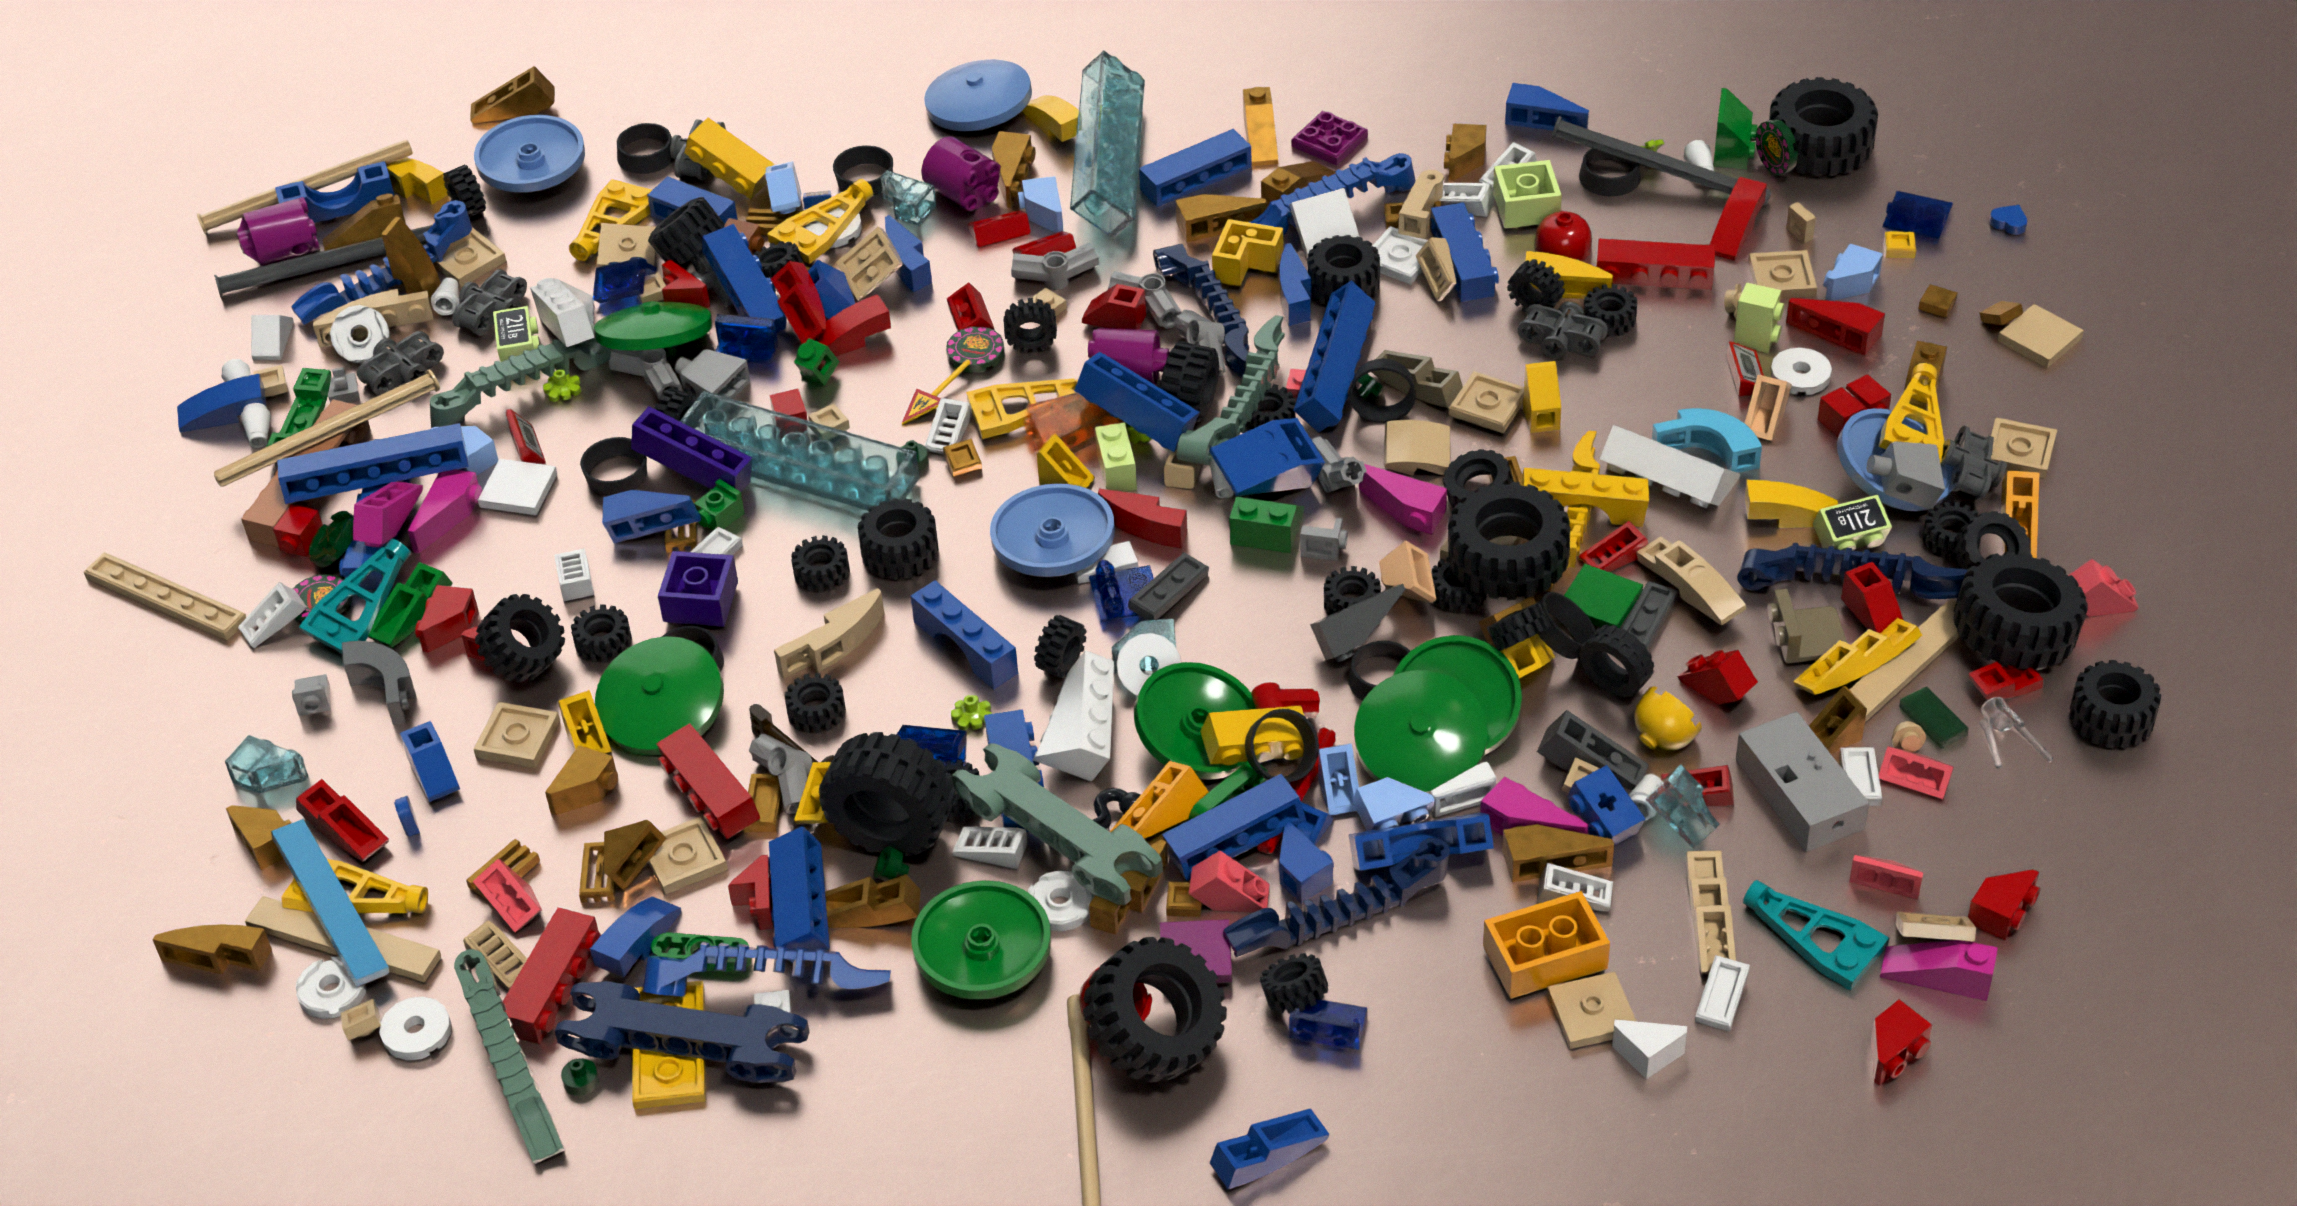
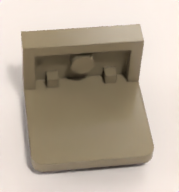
M1788 589L1774 590L1773 603L1768 604V616L1770 622L1774 624L1777 646L1781 647L1785 663L1818 660L1839 640L1847 643L1835 607L1825 606L1794 610Z

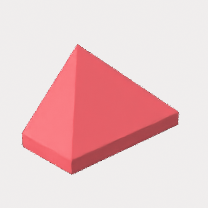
M1887 746L1879 772V779L1944 799L1954 767L1925 755Z
M1854 855L1849 882L1918 900L1923 872L1893 860Z
M497 859L473 880V883L515 933L542 911L532 887L501 859Z

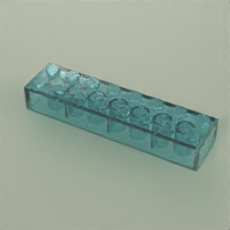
M1103 50L1082 70L1070 209L1111 238H1114L1135 220L1145 80L1138 72L1132 71L1122 64L1117 57L1111 56Z
M706 391L700 394L680 420V422L752 457L751 477L867 511L871 506H878L879 502L884 500L886 502L892 501L895 498L904 500L920 478L916 451Z

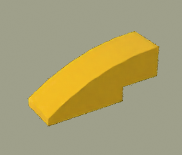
M1052 95L1040 96L1029 101L1022 110L1048 137L1055 135L1061 142L1085 132L1084 114L1075 106L1059 97Z
M408 157L386 164L393 190L407 199L416 194L433 205L448 195V190L444 186V172L435 167Z
M1526 251V261L1529 260L1531 262L1532 259H1536L1538 264L1541 261L1546 262V268L1551 265L1554 268L1552 272L1560 274L1561 277L1558 281L1563 280L1564 286L1562 288L1565 289L1562 298L1585 299L1589 291L1593 292L1595 287L1601 290L1602 285L1607 284L1608 288H1612L1613 275L1598 267L1565 256Z
M1768 480L1746 481L1745 504L1747 518L1777 519L1778 528L1814 527L1813 522L1820 509L1838 505V500L1806 487Z

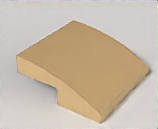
M879 226L836 262L841 271L845 273L849 287L859 301L903 265L890 238L884 229Z
M1394 420L1386 422L1384 468L1411 476L1419 468L1445 476L1444 472L1450 464V426L1421 420Z

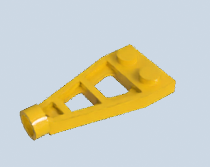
M611 179L597 195L578 236L569 245L571 255L579 261H586L592 254L598 252L600 233L592 231L596 225L601 226V223L635 225L647 217L650 213L647 195L652 189ZM609 206L629 211L621 218L605 215L606 209Z
M858 179L847 190L780 223L767 233L769 243H774L775 245L784 241V244L787 242L795 243L800 251L802 260L808 264L812 263L830 249L865 206V202L873 197L872 187L864 179ZM838 207L846 211L840 218L827 213ZM817 220L827 225L828 228L822 235L818 236L803 228V226Z
M1920 363L1913 368L1910 383L1882 426L1879 447L1886 450L1890 443L1894 441L1937 445L1941 464L1945 441L1935 387L1937 370L1933 365ZM1927 376L1929 379H1921L1919 377ZM1913 398L1925 403L1927 411L1909 404L1910 399ZM1908 417L1924 424L1927 434L1902 424L1903 419Z
M1074 378L997 384L966 392L967 401L970 403L972 414L982 439L1012 432L1071 404L1087 401L1082 395L1074 391L1078 379L1075 380ZM1056 393L1057 398L1039 405L1034 395ZM1017 397L1027 399L1029 406L1025 410L1016 414H1007L1002 404L1004 399Z
M327 859L338 880H345L356 885L348 897L357 913L414 912L422 914L425 911L429 895L427 887L418 885L407 886L348 863ZM294 878L281 896L282 907L314 913ZM370 888L386 893L384 898H364Z

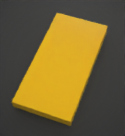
M703 980L687 982L684 997L643 992V987H635L641 995L640 1001L705 1011ZM633 1048L632 1103L634 1109L706 1102L705 1059Z

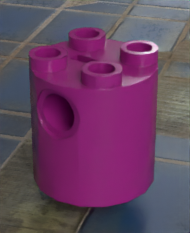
M949 136L941 138L928 150L922 163L921 175L922 180L927 186L966 210L973 211L979 209L987 202H993L997 198L1001 166L957 138Z
M301 197L243 213V218L236 233L242 253L255 260L259 267L320 250L314 222L312 219L309 220L307 214L309 211L305 198Z
M1098 328L1093 330L1092 340L1088 342V358H1091L1098 352H1102L1158 386L1160 372H1163L1170 353L1169 348H1161L1158 330Z

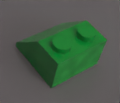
M1721 88L1713 166L1747 170L1748 158L1754 159L1756 142L1750 141H1756L1757 125L1752 124L1753 112L1727 88Z
M1236 497L1229 517L1230 545L1291 553L1303 516L1304 506Z

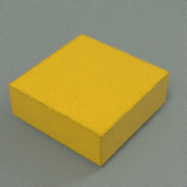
M1885 231V257L1915 258L1914 232Z

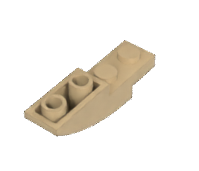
M398 289L369 295L338 307L314 321L313 327L319 347L321 348L332 346L330 337L331 326L336 316L348 307L362 305L378 311L387 322L389 328L434 320L428 291L399 295ZM357 327L352 333L354 341L365 340L368 337V330L364 327Z
M1660 536L1637 551L1638 562L1679 588L1681 599L1720 625L1725 624L1746 610V604L1729 583L1704 558L1682 541L1678 540L1672 544Z
M877 588L823 615L825 625L774 649L779 674L785 679L811 665L819 673L857 648L871 634L885 614L881 590Z

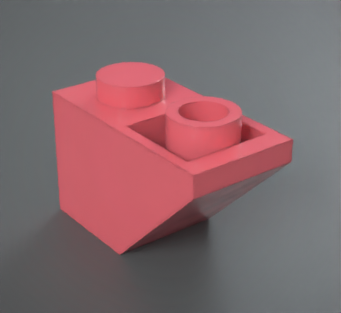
M2091 559L2068 575H2072L2077 580L2078 587L2082 588L2088 604L2086 615L2089 617L2128 613L2139 609L2134 598L2136 590L2127 579L2121 580L2107 565L2103 567Z
M1218 851L1192 867L1189 895L1213 911L1253 913L1267 908L1270 884L1222 851Z

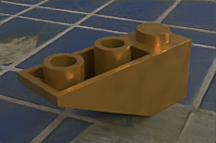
M999 131L992 146L993 161L1001 166L998 183L1007 208H1012L1015 198H1018V192H1021L1022 180H1027L1029 164L1035 160L1036 149L1032 146L1031 135Z

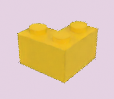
M1228 219L1212 253V270L1215 272L1216 279H1220L1221 283L1241 286L1248 268L1276 272L1284 250L1283 228Z

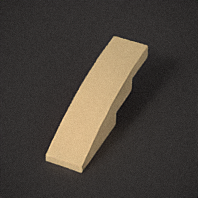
M1721 850L1687 851L1685 858L1700 972L1701 974H1709L1715 955L1736 961L1731 905L1728 903Z

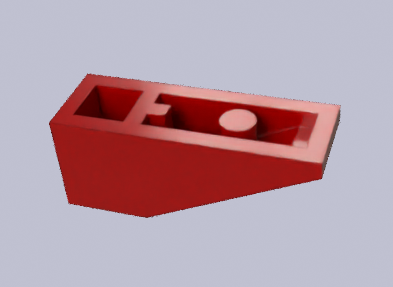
M1791 298L1788 301L1786 323L1866 355L1882 336L1885 313L1856 302Z

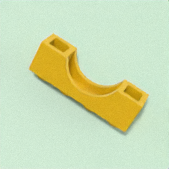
M1535 468L1523 469L1521 486L1530 484L1536 486L1540 492L1545 490L1553 496V500L1557 499L1563 507L1573 504L1593 505L1603 510L1609 516L1611 524L1624 525L1630 521L1635 527H1643L1649 504L1648 479Z

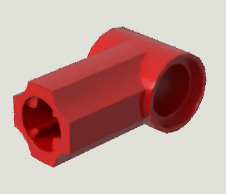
M1267 682L1256 686L1251 692L1255 709L1301 706L1306 718H1316L1319 713L1320 697L1318 691L1313 689H1280L1279 684Z

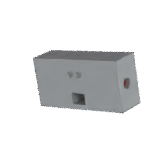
M1797 711L1739 733L1736 761L1805 852L1865 830L1869 802Z

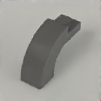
M368 641L342 642L343 664L350 687L373 685L383 689L386 693V704L393 725L406 723L405 710L410 709L409 699L416 698V692L404 659L397 652L382 644Z

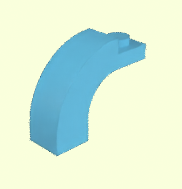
M1702 408L1681 409L1677 411V419L1653 424L1652 440L1678 450L1696 447L1712 451L1723 460L1728 470L1737 473L1760 468L1762 445L1759 439L1745 423L1731 415Z

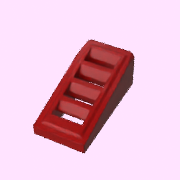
M1628 521L1578 557L1583 564L1611 572L1638 560L1637 551L1649 543L1647 538ZM1609 552L1612 556L1607 558L1604 554ZM1598 557L1602 563L1597 565L1592 559Z
M1728 765L1661 774L1664 805H1734L1733 782ZM1673 785H1679L1680 792L1674 793ZM1687 785H1693V790L1688 791ZM1701 785H1706L1707 788L1701 789Z

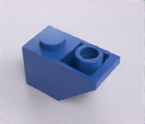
M817 260L808 272L818 291L824 314L830 319L842 310L855 304V300L845 273Z
M431 721L400 733L407 759L429 802L460 790L443 744Z
M1289 821L1284 824L1279 859L1280 884L1302 904L1303 900L1312 898L1333 884L1334 862L1326 851H1321L1312 843L1305 831L1299 830Z

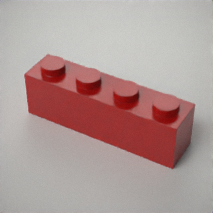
M1603 238L1598 240L1596 267L1613 275L1612 284L1712 290L1715 245Z
M690 723L656 743L661 753V757L658 758L660 766L667 775L674 774L673 780L681 793L684 794L688 791V798L697 812L702 810L705 812L703 816L713 831L719 829L724 837L728 839L761 818L752 796Z
M557 907L503 1000L506 1007L505 1012L513 1024L511 1028L517 1034L518 1039L540 1045L546 1033L553 1029L557 1013L562 1005L567 1004L571 989L577 978H581L585 972L586 963L591 956L590 948L601 936L594 916Z

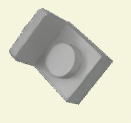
M1336 518L1334 529L1302 526L1300 533V557L1338 561L1340 549H1346L1348 531L1343 530V518Z
M327 674L294 680L295 689L292 690V698L298 716L331 710Z

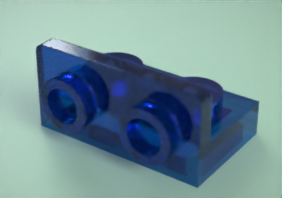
M631 257L628 261L610 262L606 266L596 268L592 300L601 304L643 294L645 276L656 274L657 267L649 264L644 258Z
M717 314L715 319L718 339L716 352L745 359L747 363H772L778 347L774 319Z
M902 724L896 734L900 735V738L908 741L911 739L917 742V746L923 750L927 748L933 753V758L943 762L951 760L953 763H956L957 760H962L964 763L966 760L967 731Z
M1316 999V1005L1311 1007L1308 1004L1305 1006L1306 1010L1299 1011V1008L1290 1012L1289 1038L1307 1043L1316 1042L1333 1045L1341 1049L1351 1048L1359 1050L1368 1016L1367 1007Z

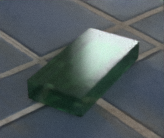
M1927 686L1900 699L1899 707L1917 725L1921 726L1924 732L1941 749L1968 736L1969 728Z

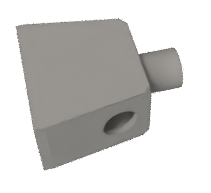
M708 349L703 350L692 361L682 357L675 365V372L681 378L683 392L696 396V402L715 415L750 383L747 360Z
M1894 441L1890 443L1882 456L1871 455L1867 461V472L1881 476L1883 491L1888 496L1932 509L1945 490L1937 445Z

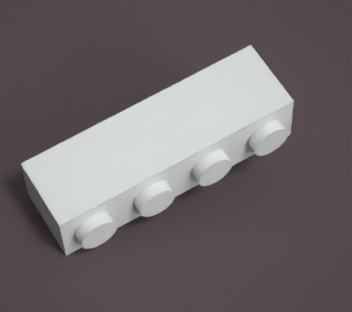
M554 278L539 280L536 286L530 287L540 320L566 347L595 338L593 323L594 300L592 295Z
M1615 425L1612 426L1600 456V460L1609 463L1607 469L1622 475L1628 470L1636 474L1635 478L1648 479L1649 486H1652L1653 481L1663 484L1662 491L1677 497L1680 496L1681 492L1691 496L1689 502L1707 508L1709 503L1719 506L1741 475Z
M1087 650L1079 657L1066 675L1057 698V704L1050 715L1049 724L1042 735L1041 744L1034 755L1033 761L1092 782L1110 760L1113 660Z

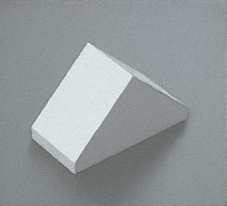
M251 315V356L253 360L282 359L294 323L293 317L283 315Z
M1615 1019L1612 1047L1642 1076L1648 1079L1685 1053L1687 1026Z

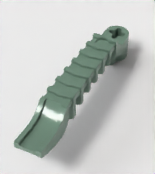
M1275 315L1256 333L1254 346L1258 350L1256 353L1248 352L1245 374L1242 377L1241 385L1237 386L1235 396H1230L1228 407H1223L1220 418L1214 417L1211 422L1196 431L1187 430L1186 433H1182L1177 446L1178 460L1210 465L1213 459L1209 452L1211 447L1234 438L1240 433H1244L1245 424L1251 421L1253 411H1257L1259 401H1263L1265 391L1270 389L1271 381L1277 377V371L1280 368L1277 354L1279 351L1278 346L1285 337L1281 328L1283 316Z
M596 337L566 347L560 340L554 339L548 345L544 346L541 344L538 345L537 349L531 351L524 350L521 355H511L508 360L502 362L494 361V365L489 367L481 366L478 371L473 373L465 372L463 379L452 390L436 394L430 398L431 428L463 423L465 415L476 405L481 404L482 391L491 398L495 397L496 386L506 392L510 391L511 380L518 385H525V375L538 380L540 379V369L542 373L549 377L554 376L555 369L564 370L565 374L568 375L570 358L574 359L579 369L590 370L610 360L613 349L597 343Z
M468 949L461 952L455 959L454 969L462 986L463 995L471 1007L470 1012L478 1024L476 1027L484 1039V1047L491 1056L489 1059L497 1071V1079L504 1088L503 1094L509 1102V1108L519 1127L534 1164H537L565 1151L549 1109L541 1095V1090L534 1078L531 1077L533 1072L527 1061L524 1060L526 1055L517 1043L519 1039L513 1028H511L513 1024L505 1012L506 1007L499 996L501 994L492 968L480 951ZM475 967L479 982H476L472 975L471 969Z

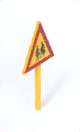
M965 360L931 394L916 388L903 418L902 425L937 408L941 399L937 396L970 365V360Z

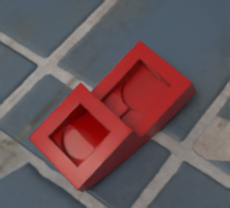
M1996 661L1968 673V678L1985 699L2013 698L2043 688V678L2033 667L2027 670H2016L2015 666L2008 665V667H2002Z

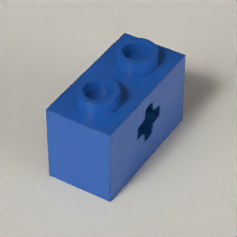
M1608 765L1575 781L1567 795L1572 811L1576 815H1580L1583 821L1588 824L1589 834L1612 839L1614 846L1638 834L1645 821V817Z

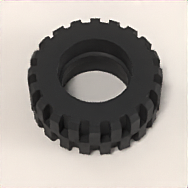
M1816 77L1815 80L1806 78L1800 80L1797 84L1793 82L1785 89L1783 88L1772 100L1769 120H1781L1790 128L1794 135L1796 143L1792 145L1794 151L1798 152L1797 164L1794 169L1798 173H1811L1813 176L1818 177L1828 175L1830 177L1836 176L1841 172L1843 174L1849 173L1853 170V167L1857 169L1869 159L1874 149L1878 110L1870 96H1867L1866 92L1861 88L1856 89L1854 84L1849 82L1842 83L1839 79L1835 78L1825 80L1824 77Z
M1502 482L1493 483L1492 487L1486 488L1482 486L1475 490V494H1467L1461 499V503L1459 502L1452 510V516L1448 521V558L1450 567L1458 577V580L1466 587L1471 586V590L1480 595L1486 593L1489 598L1497 600L1499 597H1507V600H1516L1520 596H1524L1525 599L1533 597L1535 592L1539 591L1542 593L1551 587V583L1555 584L1558 582L1569 564L1570 520L1561 503L1557 499L1553 500V496L1545 490L1540 492L1536 486L1530 484L1521 486L1520 482H1511L1508 485H1502ZM1501 536H1516L1529 541L1519 545L1506 546L1492 543L1489 540Z
M2005 552L2001 556L1996 553L1989 555L1986 559L1982 558L1965 573L1954 607L1953 620L1963 641L1967 640L1968 647L1974 652H1980L1982 658L1988 661L1991 659L1998 661L2003 667H2008V665L2015 666L2016 670H2027L2031 667L2034 670L2046 668L2047 665L2052 667L2060 663L2072 653L2086 617L2088 604L2082 588L2078 587L2077 580L2072 575L2068 576L2066 570L2059 565L2055 567L2047 559L2042 557L2041 559L2033 558L2031 554L2026 553L2015 555V552Z
M873 732L869 736L867 733H863L846 740L838 748L820 784L819 801L829 824L833 823L835 831L841 836L845 835L848 837L849 842L856 846L859 844L871 853L876 851L881 853L884 848L890 846L901 851L903 857H908L927 850L937 841L955 800V789L950 773H945V765L941 760L934 759L931 751L927 748L923 750L917 746V742L911 739L906 741L901 739L900 735L892 733L889 736L884 735L883 732Z
M1145 937L1139 942L1132 941L1101 964L1100 968L1093 973L1089 980L1090 986L1085 990L1084 1002L1089 1005L1083 1009L1085 1022L1089 1021L1091 1026L1087 1029L1091 1040L1096 1039L1099 1045L1096 1050L1102 1057L1107 1055L1112 1060L1110 1063L1112 1067L1118 1071L1123 1068L1128 1070L1127 1076L1138 1080L1145 1075V1080L1148 1082H1158L1162 1078L1165 1080L1176 1078L1209 1055L1217 1046L1216 1041L1222 1038L1225 1028L1221 1023L1227 1018V1008L1221 1004L1225 1000L1223 988H1218L1216 980L1219 978L1214 970L1209 971L1205 966L1207 961L1200 954L1197 956L1193 955L1191 947L1183 943L1176 946L1173 939L1165 937L1160 938L1158 941L1154 937ZM1135 983L1153 986L1167 997L1176 1015L1175 1036L1160 1034L1143 1022L1134 1005L1133 989Z

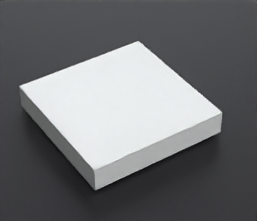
M1344 188L1289 204L1306 259L1308 258L1309 251L1313 249L1316 243H1321L1322 239H1330L1335 235L1360 237Z
M1390 226L1373 244V247H1376L1378 254H1380V273L1411 285L1422 273L1415 255L1428 240L1398 234V229Z
M499 459L478 498L479 507L537 515L558 474L556 466Z

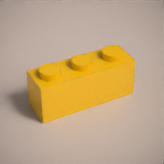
M709 117L688 136L684 152L692 161L701 164L715 177L722 179L732 186L736 192L745 195L750 200L767 184L766 167L775 165Z
M1290 706L1209 713L1200 732L1210 764L1223 763L1224 765H1233L1238 762L1248 761L1245 753V740L1250 727L1262 716L1276 709H1291L1304 716L1302 707ZM1268 718L1263 720L1254 736V752L1259 763L1270 759L1285 758L1286 760H1294L1303 757L1304 745L1302 737L1297 728L1285 719Z

